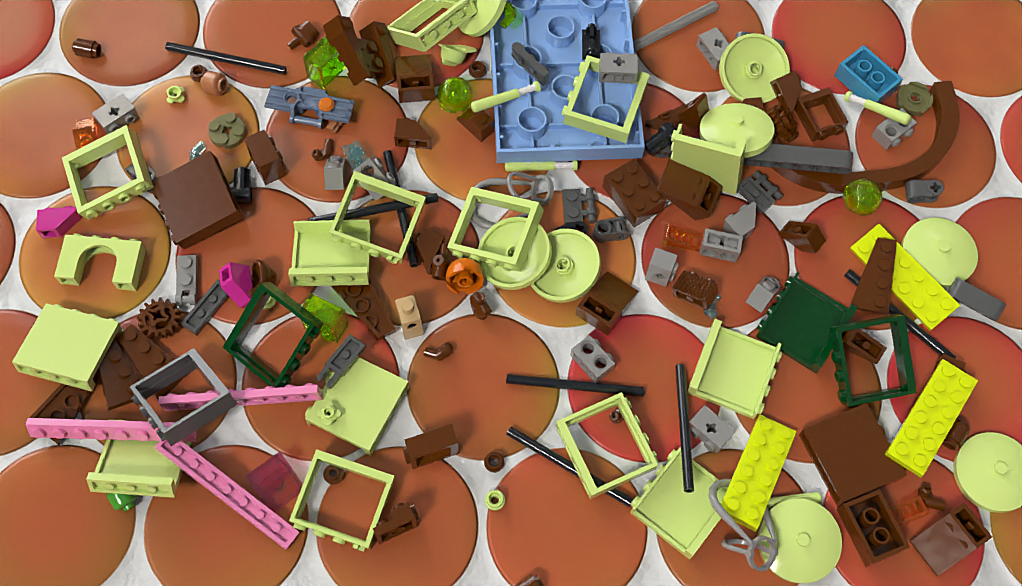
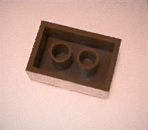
M635 159L604 176L602 187L634 228L664 210L667 199L656 191L657 186Z
M880 489L847 502L837 509L865 567L910 548Z

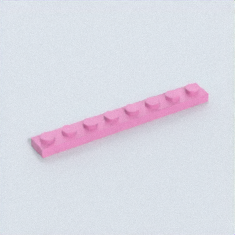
M312 383L305 384L304 386L286 385L281 388L267 386L265 389L246 388L240 391L228 389L236 406L322 400L321 389L318 385ZM206 391V393L199 394L188 392L185 395L171 393L167 394V396H159L158 404L165 411L192 410L200 408L218 395L215 391Z
M28 418L25 424L30 437L109 439L120 441L161 440L156 433L158 428L153 429L150 423L145 421ZM163 422V424L165 425L166 428H168L169 426H171V425H173L174 423H176V422ZM196 431L181 441L184 443L196 442Z
M160 440L156 444L155 449L283 549L287 550L299 535V531L184 442L179 441L170 446L167 440L163 442Z

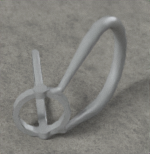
M511 172L507 179L489 178L474 186V188L483 189L493 185H507L512 196L522 198L514 191L512 185H531L532 199L527 200L539 202L541 206L549 204L554 190L553 182L549 176H531L522 172ZM518 176L526 178L528 180H532L533 182L513 180L511 179V177ZM543 178L548 183V193L545 199L537 198L536 195L537 185ZM474 210L471 220L479 227L488 230L496 224L483 221ZM522 213V214H520V215H518V216H516V217H525V218H526V217H528L529 214H527V213Z
M731 479L715 481L709 488V500L713 509L744 538L722 540V547L745 554L749 566L754 570H768L778 555V549L776 548L777 539L768 508L766 507L763 519L771 538L761 535L751 540L722 507L717 498V491L722 487H728ZM766 540L770 548L759 544V542ZM731 544L748 545V550ZM755 548L770 554L767 562L759 567L753 561Z

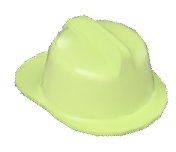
M438 44L441 46L442 63L448 66L462 64L467 53L477 51L476 48L466 45Z

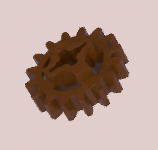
M778 105L768 110L767 115L773 121L774 133L777 136L783 137L784 141L788 142L798 137V132L796 131L797 124L790 112H786V110H783L781 106L778 107Z
M159 297L158 302L151 299L152 304L150 305L144 303L145 310L140 309L139 311L142 315L137 316L139 320L138 326L142 329L143 334H148L150 339L155 336L157 340H160L162 335L167 339L168 333L174 335L173 329L180 328L177 322L182 321V318L179 316L181 312L175 303L171 304L168 298L164 302L161 297Z

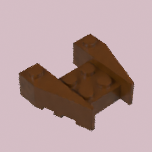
M337 15L323 25L330 46L336 48L339 54L337 56L340 63L344 62L349 71L347 75L353 86H356L366 78L376 79L378 88H381L395 79L391 39L385 23L373 21L359 31L361 39L357 38L350 17Z

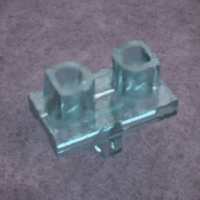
M358 140L350 145L341 147L352 170L368 159ZM367 165V166H366L367 172H368L369 169L372 168V166H370V165Z

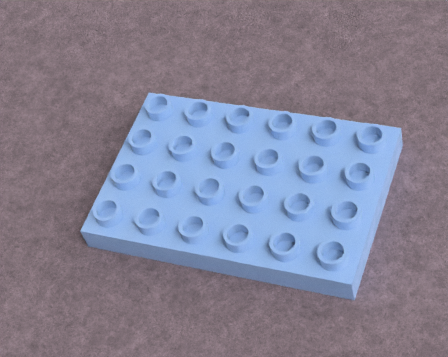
M628 0L506 1L500 18L489 30L493 95L516 88L520 89L537 81L512 57V44L515 42L524 45L526 52L532 54L541 65L546 66L550 76L547 85L542 86L540 84L541 91H533L493 107L497 163L642 158L645 145L640 106L627 143L563 124L564 115H561L564 105L568 106L569 101H567L570 90L573 91L575 88L573 86L575 76L580 75V72H578L581 61L585 62V60H582V29H586L588 24L594 23L597 30H600V54L607 52L634 54ZM588 70L573 112L623 127L638 85L599 82V73Z

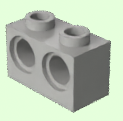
M903 108L899 110L904 113H907ZM911 117V121L904 125L888 118L876 127L871 136L887 151L892 146L894 148L898 146L902 138L910 137L915 131L913 128L917 122Z
M374 155L353 170V173L356 171L394 186L396 185L393 175L385 171L382 161L378 157L375 158ZM366 166H372L374 173L367 172ZM367 189L375 201L383 196Z
M705 229L699 255L736 263L741 252L743 236Z
M590 335L571 349L570 356L593 382L598 383L614 369V358L609 353H605L599 341L595 338L593 339ZM583 349H590L592 353L586 354L583 352ZM596 363H603L605 367L598 368Z

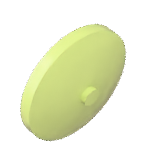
M472 0L477 13L459 26L460 30L472 37L485 34L500 18L507 0Z
M757 33L740 36L731 42L724 50L719 64L720 79L725 90L739 102H743L746 98L757 97L762 98L763 104L773 100L776 96L770 82L790 73L789 60L781 45L771 37Z
M730 103L717 106L708 111L700 123L701 140L736 149L739 139L745 140L744 158L752 157L765 151L771 145L774 137V124L771 118L761 109L747 104Z
M511 217L494 224L482 237L478 250L512 258L527 218ZM538 225L521 272L516 270H510L509 272L500 266L496 268L490 267L481 261L478 264L483 270L484 277L492 285L505 290L522 289L536 282L547 270L552 256L551 241L543 227Z
M927 218L920 220L907 231L902 240L901 246L943 288H950L955 278L966 281L977 266L978 251L973 238L962 226L948 219Z
M559 229L549 232L547 235L552 246L551 260L545 273L536 282L531 284V287L538 295L548 301L557 303L574 301L584 296L598 280L601 271L599 250L590 237L578 230Z
M994 432L977 434L964 442L958 449L953 464L954 477L963 495L977 507L989 512L1005 513L1020 508L1022 506V445L1009 436Z
M800 498L780 502L769 510L777 539L776 548L778 549V555L769 569L783 580L793 583H811L827 576L835 568L842 551L841 532L831 513L814 501ZM762 519L757 537L763 535L771 538L765 521ZM766 540L759 542V544L770 548ZM759 550L764 563H766L770 554Z

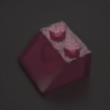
M278 452L245 476L265 505L273 512H276L297 497L303 486V483L281 452Z

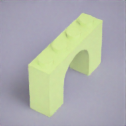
M81 234L65 235L54 277L60 284L80 286L87 261L97 254L110 253L117 258L112 279L115 287L119 290L136 291L146 249L142 242L136 239L121 240L117 237L108 239L96 235L87 237Z

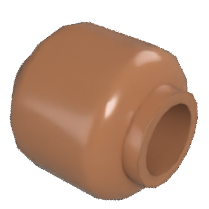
M207 71L200 80L201 88L206 94L220 96L228 89V81L222 73Z

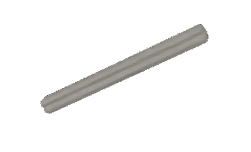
M712 1L634 40V51H638L718 10L719 5L716 1Z

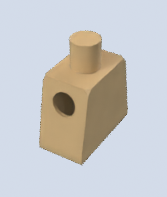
M414 295L396 299L395 305L404 339L407 340L424 335ZM410 324H415V325H416V326L411 327V328L408 327V325H410Z

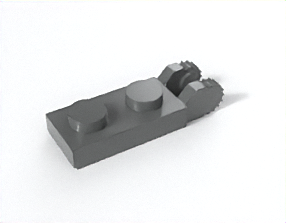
M518 42L513 43L511 55L514 60L542 86L547 85L550 76L548 68L541 65L532 54L526 52L524 45Z
M349 334L325 363V367L318 374L317 380L322 382L330 370L333 371L334 375L327 382V387L332 389L339 381V378H342L366 349V345Z

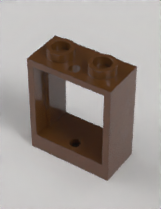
M830 88L798 97L794 110L812 142L816 140L821 141L828 136L839 135L845 131L848 120ZM824 104L834 124L817 129L807 109Z
M452 424L404 439L406 446L402 447L406 463H411L412 469L459 454L458 441Z

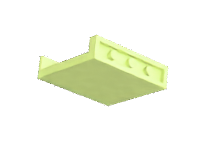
M679 124L678 129L673 131L671 141H673L671 160L710 176L722 186L721 191L736 195L742 178L746 141L739 139L736 149L682 135V124Z
M334 220L294 221L295 235L292 267L289 268L291 287L369 285L370 255L368 251L362 249L357 251L352 249L349 244H338L332 241L329 231ZM343 220L339 232L368 243L371 242L370 220Z
M46 303L12 363L20 373L93 391L96 385L93 377L117 333L121 334L123 330L120 323L115 319H105L96 314H86L77 309L70 310L58 304L51 305Z
M714 319L687 393L754 419L757 414H761L765 403L762 400L769 393L771 387L768 385L769 379L773 380L776 373L774 365L781 358L782 352L779 351L781 344L778 343L776 347L724 328L721 326L722 321Z
M358 357L342 378H339V381L332 389L327 387V382L334 375V372H330L327 375L326 384L321 389L322 400H316L314 405L307 409L305 420L308 425L311 426L313 424L363 449L364 453L371 456L407 393L409 383L407 380ZM326 402H332L336 410L341 412V416L329 426L325 425L322 418L316 415L317 410L322 409Z
M107 439L95 472H89L86 480L90 492L174 498L183 470L155 449L159 441ZM185 442V444L190 447L191 442Z
M680 447L677 451L673 449L667 457L669 462L666 466L661 465L655 472V475H657L655 480L647 482L643 488L645 493L641 497L637 495L630 505L633 508L630 513L690 560L721 519L709 500V488L718 479L692 460L694 492H684ZM722 487L717 491V498L720 504L728 487Z

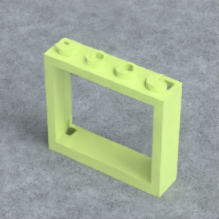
M422 0L388 25V33L392 43L426 52L477 13V10L472 0ZM440 9H448L418 33H410Z
M587 55L585 62L581 61L578 70L580 75L575 76L573 82L575 88L569 92L567 101H569L568 106L564 105L561 114L564 115L563 124L627 143L650 74L638 71L636 79L638 87L625 123L621 127L573 112L588 70L599 73L600 59Z
M127 125L62 157L77 212L88 220L93 217L96 218L99 214L112 210L115 206L128 202L131 198L144 194L145 191L153 188L137 134ZM127 145L137 179L87 203L77 169Z
M354 171L330 228V238L338 244H349L354 250L360 251L362 249L368 251V254L371 256H381L390 263L397 264L398 262L402 264L424 208L426 197ZM357 186L417 207L399 253L339 232Z
M471 187L447 248L452 252L453 256H457L459 259L463 257L470 258L478 263L480 261L484 262L490 267L496 268L500 266L509 272L510 270L521 272L544 209L536 201ZM478 202L529 214L512 258L461 245Z
M622 392L560 419L555 424L556 430L589 499L654 471L658 467L657 454L655 451H651L648 445L650 444L649 438L646 433H642L639 427L641 426L637 415L632 414L630 410L632 408L631 403L626 397L624 398ZM618 406L647 465L597 488L568 427Z
M316 449L289 521L294 523L293 527L305 531L306 528L314 530L313 534L325 538V535L333 537L332 541L344 545L346 541L352 543V548L363 552L365 548L370 550L375 538L373 528L381 521L396 478L394 475ZM322 462L386 484L366 541L301 519Z

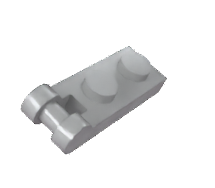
M197 255L177 256L175 304L177 306H183V304L187 303L190 305L197 304Z

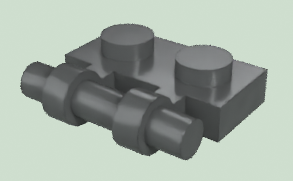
M757 170L753 174L756 180L751 176L747 177L739 184L737 191L749 203L754 201L756 203V210L762 214L775 203L776 200L773 196L779 201L784 195L776 185L773 186L768 181V177L765 174L762 175ZM761 185H763L768 191L766 192V191L761 187Z
M586 188V195H581L580 189H562L564 225L576 221L583 222V218H588L590 224L596 223L597 209L594 206L596 197L593 194V188ZM582 203H587V210H582Z

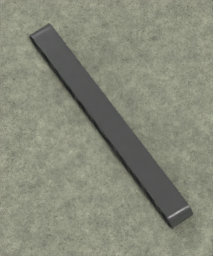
M771 144L762 153L744 158L743 165L849 174L852 172L853 152L848 150ZM668 145L653 157L671 158L673 152L671 151V146Z

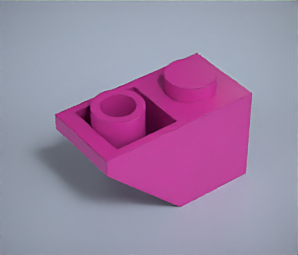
M72 206L37 210L36 231L42 238L62 237L81 220L82 216L78 214L77 208Z
M229 262L219 270L221 288L240 308H244L252 298L248 293L252 289L250 268L248 265Z

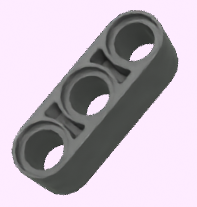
M955 278L948 290V293L957 302L995 322L998 321L1007 306L1002 301L959 278Z

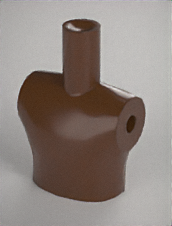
M307 20L303 24L292 28L291 32L295 38L287 45L291 50L299 43L307 48L312 45L314 39L320 33Z
M441 244L440 255L438 254L433 258L432 278L435 280L446 281V271L451 264L447 258L448 245Z
M477 291L470 296L473 314L480 320L486 319L492 310L485 300V295Z

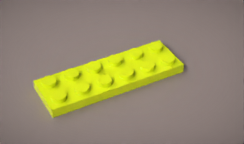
M878 224L851 246L850 250L866 265L877 238L895 239ZM897 242L891 292L931 331L959 308L960 304Z
M942 359L884 455L921 478L978 380Z
M759 414L721 502L722 507L736 523L755 532L760 525L797 432Z

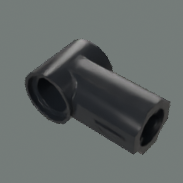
M671 122L663 124L659 128L658 133L644 142L646 151L652 157L668 145L672 146V133L677 129Z
M238 167L234 169V184L231 190L238 204L252 203V189L250 187L251 170L245 167Z

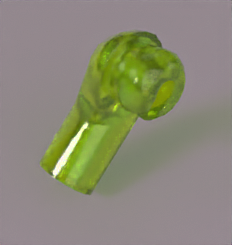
M510 2L505 4V18L500 22V25L505 29L517 17L515 7Z

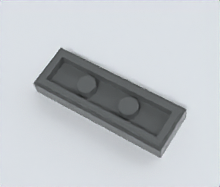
M218 279L180 323L196 336L229 298V295L221 288V283Z

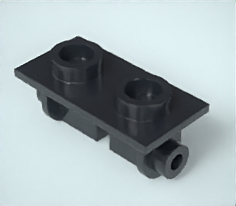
M590 23L586 29H582V60H585L587 55L600 59V30H597L594 23Z

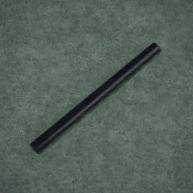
M167 42L165 45L167 51L285 75L287 70L286 66L171 42Z
M384 151L383 155L387 172H390L395 178V186L400 187L392 151ZM406 208L397 210L403 239L410 226ZM412 237L406 252L410 267H417L419 261Z
M437 193L423 195L426 197L425 205L439 202ZM397 200L347 210L344 220L414 206ZM337 212L310 217L308 220H334Z
M851 269L844 275L856 287L858 286L861 278ZM890 302V315H905ZM905 315L906 326L909 331L938 355L942 356L945 354L956 358L953 353Z
M677 364L675 370L684 492L692 493L694 492L686 372L684 364Z
M507 374L506 384L619 394L622 392L623 395L644 397V387L514 374Z
M512 426L509 428L507 436L579 478L571 461ZM590 473L597 488L607 484ZM617 488L605 492V494L627 507L630 506L634 499Z

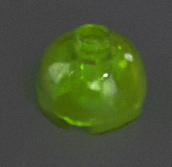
M449 77L438 88L439 105L447 112L456 113V111L461 110L463 112L470 107L473 101L472 88L463 78Z
M865 178L850 182L843 193L845 207L851 213L860 216L876 212L882 202L880 187L873 181Z

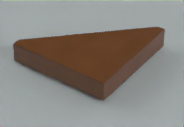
M685 104L673 110H668L652 120H647L645 127L659 130L663 124L671 122L678 129L681 120L677 115Z

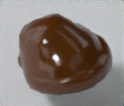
M256 259L252 264L254 288L248 291L251 296H253L260 283L271 282L274 285L276 283V273L260 259Z

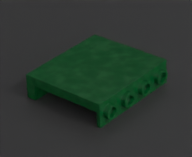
M797 271L795 276H789L784 284L787 287L786 290H780L775 298L778 301L775 306L771 304L767 310L766 315H768L766 321L762 319L756 329L759 332L756 337L774 347L780 343L779 351L817 374L833 349L828 338L829 327L849 323L858 307L850 304L848 308L798 279L799 272Z

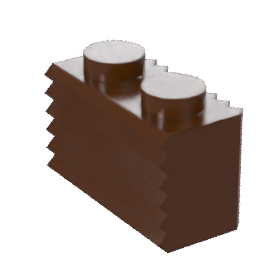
M683 270L672 287L675 297L706 310H709V307L719 293L718 286L714 280L710 278L703 279L695 272H686L685 270Z

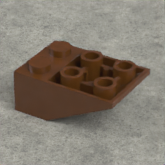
M430 54L395 57L399 103L435 100Z
M670 159L656 191L694 220H700L710 217L722 186L710 176Z
M607 271L579 303L576 316L608 336L639 291Z
M964 502L913 538L910 543L935 575L938 576L990 540L992 535Z

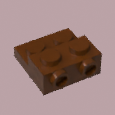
M409 503L395 505L389 511L391 520L385 519L376 524L373 531L379 544L417 527L416 521L419 518L413 503L410 505Z

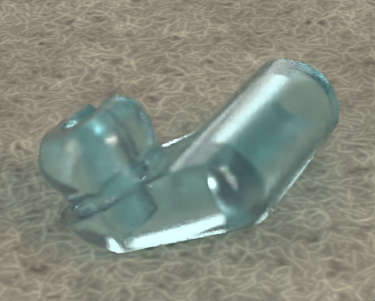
M199 141L189 152V161L199 157L206 148L202 141Z
M719 293L708 310L703 308L704 314L709 319H714L717 316L715 304L721 300Z

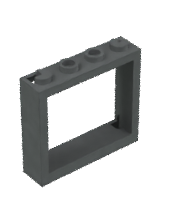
M194 348L130 386L134 394L132 400L136 406L141 405L139 409L145 418L150 417L147 420L153 429L158 428L156 433L162 442L167 440L170 446H173L236 406L229 390ZM197 369L218 396L166 428L146 399Z

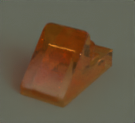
M95 118L76 120V128H72L76 150L97 140V122Z

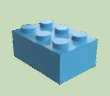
M865 45L841 62L834 75L856 96L880 104L898 89L903 80Z

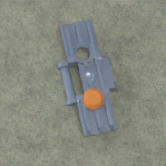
M271 85L264 107L291 113L289 123L291 124L301 123L322 129L325 120L349 124L355 101L329 96L326 90L305 86L290 89ZM292 97L297 99L293 104L287 102ZM304 109L315 111L319 119L297 115L303 114Z

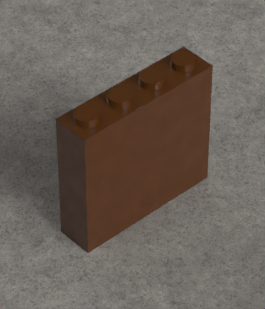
M211 151L152 181V193L160 203L158 205L160 212L165 215L166 220L164 222L172 232L171 239L176 246L179 245L184 250L244 218L219 160Z
M867 403L805 428L799 434L837 507L897 482L907 475L905 467L884 455L891 443L888 442L884 428L878 424L873 409Z

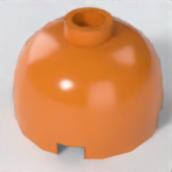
M460 258L454 260L449 265L446 271V286L450 291L459 294V291H467L466 294H472L483 286V270L477 261L470 258Z

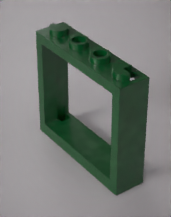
M264 282L260 283L222 348L268 385L281 388L290 384L291 376L301 366L302 363L300 361L310 351V345L320 335V329L324 323L273 283ZM270 296L309 326L280 375L242 346Z
M894 314L829 327L828 338L833 348L831 357L836 367L834 376L839 386L837 395L841 404L854 406L917 393L905 315ZM890 323L900 386L851 396L841 332Z

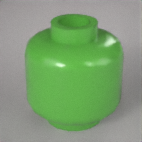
M107 493L106 497L114 510L119 511L123 509L126 512L136 505L134 501L137 500L138 495Z

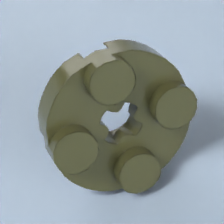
M910 82L909 84L902 85L896 94V107L899 110L903 108L910 115L920 117L931 107L933 95H930L928 92L929 88L924 84ZM915 96L918 101H914L911 98Z
M233 113L221 115L208 125V133L212 143L217 147H225V149L239 146L246 134L243 121ZM226 129H231L230 134L223 132Z

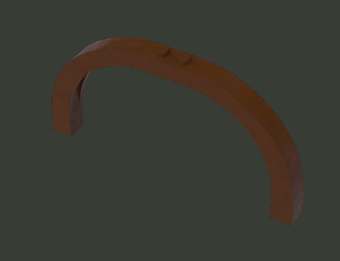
M952 81L934 82L928 91L930 95H933L932 106L936 120L935 136L931 148L911 163L895 168L857 171L849 174L782 168L772 169L784 178L802 187L834 194H864L872 191L879 193L884 190L904 187L905 183L911 180H920L941 162L957 134L959 107ZM761 97L746 98L742 102V104L757 107L765 112ZM774 136L771 144L781 145V143Z

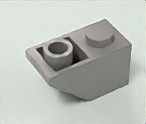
M331 156L327 159L324 166L325 190H344L346 158Z
M754 201L749 205H743L738 210V213L735 215L732 213L724 220L723 230L726 233L743 236V240L751 236L755 228L756 203Z
M766 275L756 285L746 303L762 313L782 285L779 284L776 278Z

